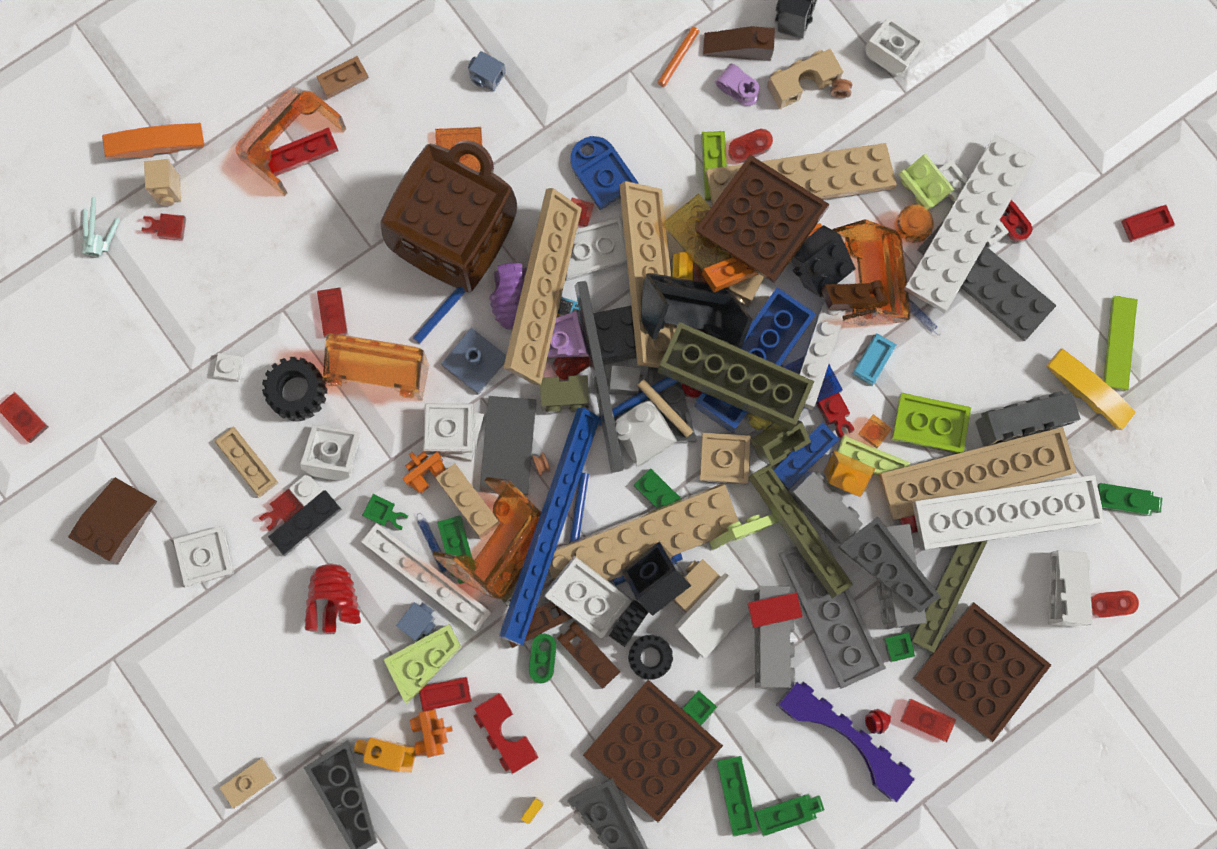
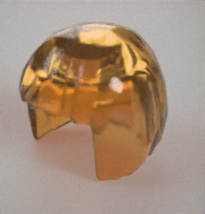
M911 204L901 210L900 214L895 218V230L900 238L906 242L919 243L932 233L934 219L931 212L925 206Z

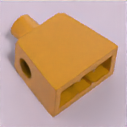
M833 450L824 469V474L829 484L861 497L872 478L875 468Z
M370 737L368 741L358 739L354 747L355 754L364 756V763L397 772H412L416 757L414 746Z

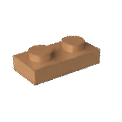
M358 56L316 76L328 99L369 79Z

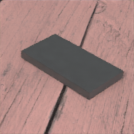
M488 397L480 491L528 495L536 412L535 399Z

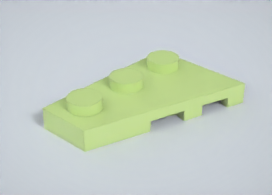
M450 624L384 659L405 704H408L461 648Z

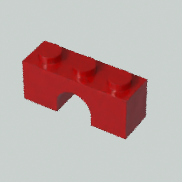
M501 693L474 708L477 714L473 715L480 728L485 726L489 733L486 739L493 750L496 748L502 755L499 761L506 772L510 770L514 774L539 758L527 736L519 741L512 742L505 739L502 735L501 727L503 722L514 714Z

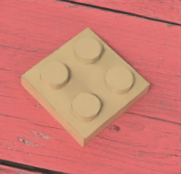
M702 433L699 481L748 484L750 436Z

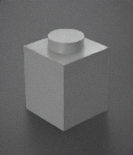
M612 365L609 394L637 395L640 389L637 385L644 379V375H640L641 368Z

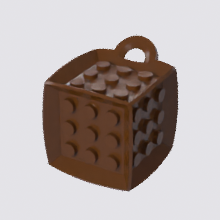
M461 141L450 150L439 145L427 144L400 181L380 224L383 240L392 252L426 274L455 288L463 287L468 293L474 290L493 263L517 213L515 193L506 181L493 173L494 164L489 152L482 145L474 141ZM465 154L475 156L480 163V172L462 164L459 161L460 158Z

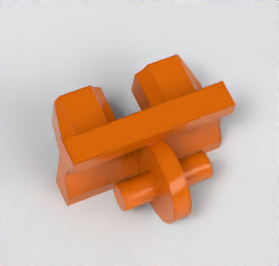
M424 451L417 457L413 452L408 454L412 461L406 464L405 467L410 471L417 466L402 478L408 487L411 486L421 494L430 487L423 476L431 471L434 477H437L446 470L442 463L443 459L438 452L427 460L425 459L428 456Z
M436 709L420 712L419 716L410 719L411 730L413 732L422 731L424 738L423 741L415 742L416 755H427L428 758L444 754L443 744L448 743L446 733L452 732L453 729L452 726L445 728L443 718H437Z

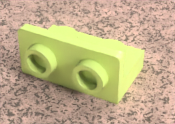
M923 154L910 167L899 173V176L902 178V185L907 190H911L916 196L915 200L918 205L927 210L934 208L955 190L926 154Z

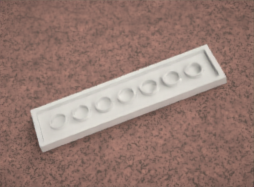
M996 134L993 136L905 286V291L943 313L948 310L1035 160V156Z
M1095 475L912 502L922 551L1105 522Z

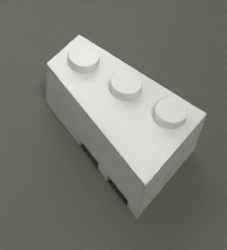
M1064 550L1051 552L1048 625L1068 627L1093 625L1089 580L1090 560L1086 552Z

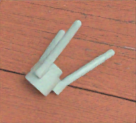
M92 197L89 231L88 210L86 208L83 209L82 248L84 254L102 256L103 251L108 252L110 241L120 219H115L105 241H102V236L94 234L96 197Z

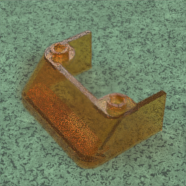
M299 88L288 89L236 145V154L239 159L283 196L287 194L284 185L265 166L272 157L269 147L300 113L311 115L318 111L342 132L346 130L342 116L313 92Z
M866 219L832 229L842 237H845L846 241L844 244L850 256L857 259L860 283H871L880 280L884 287L882 291L889 300V303L881 308L853 309L852 314L842 316L843 321L861 326L908 321L911 311L909 294L904 290L907 285L903 245L899 233L894 229Z
M327 334L324 350L323 379L329 386L341 387L342 383L352 381L394 388L401 397L413 398L415 395L417 400L423 401L429 369V362L424 350L408 345L340 334Z
M486 477L484 481L499 495L493 505V514L500 522L497 529L475 560L467 555L457 557L434 551L432 556L459 580L491 598L502 599L508 594L520 576L541 511L510 480Z

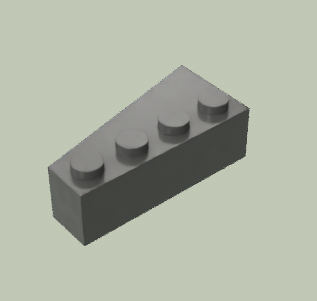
M1062 391L1048 395L1049 398L1041 400L1040 397L1026 401L1025 404L1018 405L1015 403L1004 407V409L996 411L994 409L981 413L982 417L975 421L983 447L1064 427L1081 420L1072 392L1063 394Z
M346 741L303 768L349 848L368 849L378 842L350 743Z

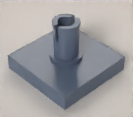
M471 328L441 365L479 395L504 365L506 354Z

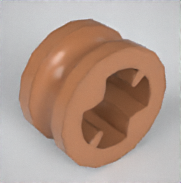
M835 79L832 81V96L837 98L851 96V81L846 79Z
M541 452L540 456H532L539 476L544 471L551 472L544 452Z

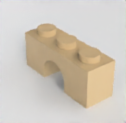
M831 48L824 52L819 50L805 61L798 60L784 71L779 69L770 75L767 87L779 109H782L800 100L803 92L799 84L800 80L811 79L821 90L832 85L833 80L841 79L844 71Z
M455 463L435 477L480 539L500 525L498 519Z

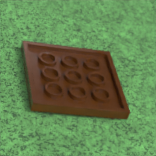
M749 155L699 223L695 232L775 283L828 210L829 203L757 158Z
M972 602L913 679L987 740L994 742L1051 667V664L976 603Z
M647 680L583 756L609 779L613 778L616 786L659 823L723 745L650 680Z

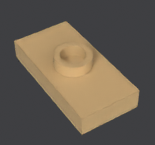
M261 758L221 786L220 790L232 808L235 809L277 778L264 758Z

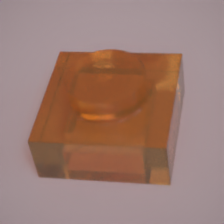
M873 414L858 435L877 449L892 428Z

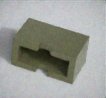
M588 375L568 376L569 381H559V377H544L540 385L542 411L546 410L548 414L560 413L562 409H570V412H576L577 408H589Z
M799 420L792 431L774 424L750 439L758 458L771 467L785 459L788 453L796 452L811 442L803 423Z

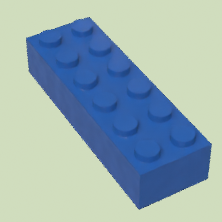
M777 287L752 321L742 350L781 366L813 321L816 313ZM704 392L701 393L694 405V408L732 434L748 413Z

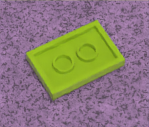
M900 393L891 440L955 454L962 453L966 443L971 407Z

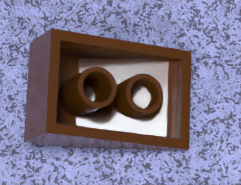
M115 477L81 515L68 538L104 559L119 564L157 501Z

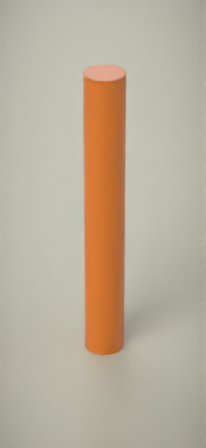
M691 27L657 83L660 86L665 87L695 40L699 33V29L696 27Z

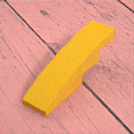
M1060 348L1046 367L1076 398H1082L1095 413L1102 414L1115 429L1123 430L1136 413L1109 385L1064 349Z

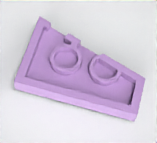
M574 311L556 318L547 358L589 356L579 314Z

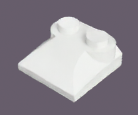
M888 17L865 46V52L872 61L885 68L891 74L901 75L926 42Z
M651 400L637 405L615 421L618 439H620L638 468L677 442L660 410Z
M312 424L301 461V469L314 477L337 481L348 479L353 472V462L360 432Z

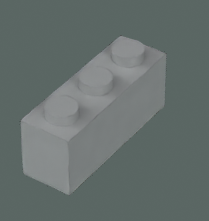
M806 472L788 492L796 503L836 544L844 543L862 526L863 523L858 519L860 515L852 507H847L842 502L843 497L836 490H830L825 484L827 482L820 473Z

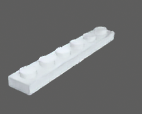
M843 279V280L840 281L838 284H855V283L852 282V281ZM825 299L799 375L815 381L804 405L805 408L811 410L815 407L846 309L828 310Z
M378 523L373 526L361 541L474 631L477 632L492 612Z

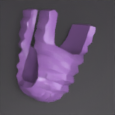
M522 263L501 264L497 266L498 271H494L496 288L489 297L491 300L490 305L493 308L492 313L496 316L495 320L508 330H513L527 268H522Z

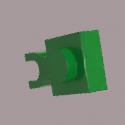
M372 494L362 514L363 517L382 526H385L388 520L394 527L400 530L403 527L396 523V518L398 516L408 518V515L402 512H393L395 504L375 494Z

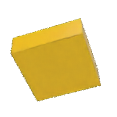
M536 797L521 817V820L530 824L542 808L543 801Z

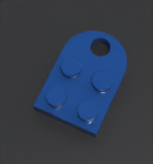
M590 136L581 139L573 147L571 152V168L599 210L621 198L619 184L624 181L639 184L613 145L606 139ZM584 146H591L594 152L586 156L581 153V149Z

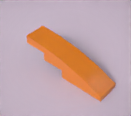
M201 123L151 126L102 135L105 159L153 157L154 153H178L179 149L204 147Z

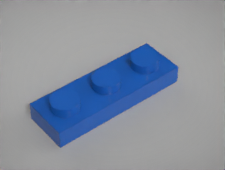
M823 422L809 435L811 440L809 444L796 452L793 451L773 470L787 489L793 486L840 440Z

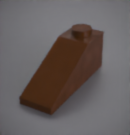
M751 26L704 33L703 56L771 61L774 51L775 28Z

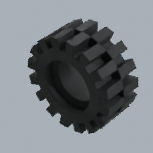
M633 599L609 634V637L625 647L649 612Z
M652 634L644 635L632 644L629 650L628 661L631 669L637 676L653 680L664 676L671 668L673 651L669 643L662 637ZM646 648H655L660 654V661L654 667L644 665L641 660V654Z

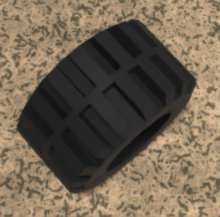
M290 357L288 361L283 358L280 359L281 364L277 365L274 363L271 365L273 370L271 372L267 370L265 373L267 380L263 379L262 385L265 387V389H262V392L266 397L265 401L271 409L280 417L288 418L290 421H295V419L303 421L306 416L310 418L315 416L313 412L315 410L319 412L322 409L320 405L321 403L325 404L326 398L324 395L327 394L326 381L315 365L301 357L299 360L296 357ZM297 377L306 379L308 388L302 398L296 401H287L283 398V387L289 380Z

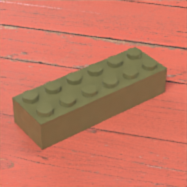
M681 322L678 323L658 369L660 374L790 431L796 426L815 382Z

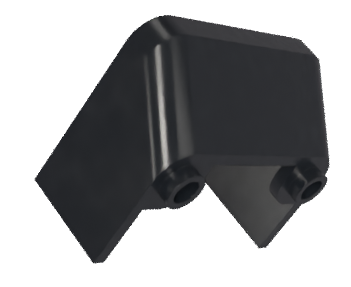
M654 273L646 274L642 290L641 322L652 339H657L659 331L664 328L665 323L678 325L681 322L692 328L703 329L708 335L722 341H727L729 344L742 349L753 319L729 289L724 288L713 292L708 283Z

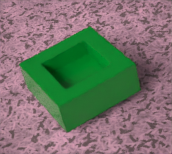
M909 632L884 638L890 662L915 657Z
M698 690L682 710L701 726L717 706Z

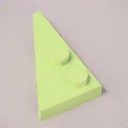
M758 514L746 519L747 523L744 525L739 521L727 526V532L714 538L709 543L712 550H715L732 540L742 539L766 529L779 521L774 514L762 518Z

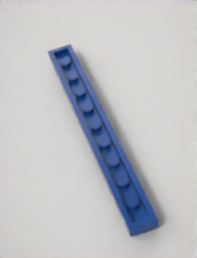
M577 408L499 634L500 637L518 645L524 644L600 420L599 416L585 408Z

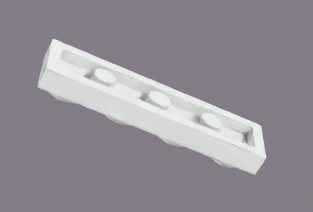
M951 160L939 168V171L955 189L948 195L951 201L955 203L968 179ZM1000 220L986 242L988 248L1009 233Z

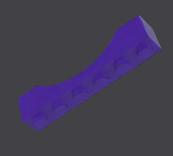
M803 681L801 684L794 682L776 706L794 721L822 724L846 737L864 759L870 773L872 785L891 801L897 803L915 780L910 775L912 770L902 762L895 763L890 758L892 754L881 745L877 748L872 744L871 740L873 738L861 729L859 732L851 726L853 722L841 713L838 716L832 711L834 706L823 697L820 700L812 694L814 690Z

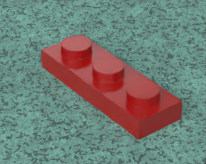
M328 127L263 154L273 177L339 150Z

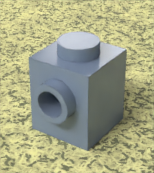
M482 51L479 52L477 57L474 56L468 65L471 81L478 87L483 88L484 86L492 91H495L506 73L504 63Z
M414 602L396 626L413 640L419 641L423 635L428 636L435 627L433 622L436 618L431 615L434 610L423 602L420 606Z

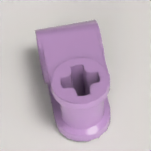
M729 64L715 81V84L722 92L730 95L744 106H752L758 100V82L744 73L735 64Z

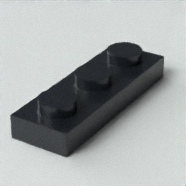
M324 490L268 537L279 551L286 556L342 509L330 494Z

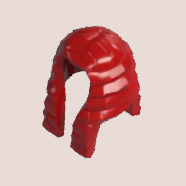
M328 563L314 570L308 585L309 598L306 600L305 630L311 632L318 631L317 599H328L322 614L323 633L335 634L337 613L341 622L359 624L361 622L360 610L357 608V596L354 594V582L351 579V574L343 566Z

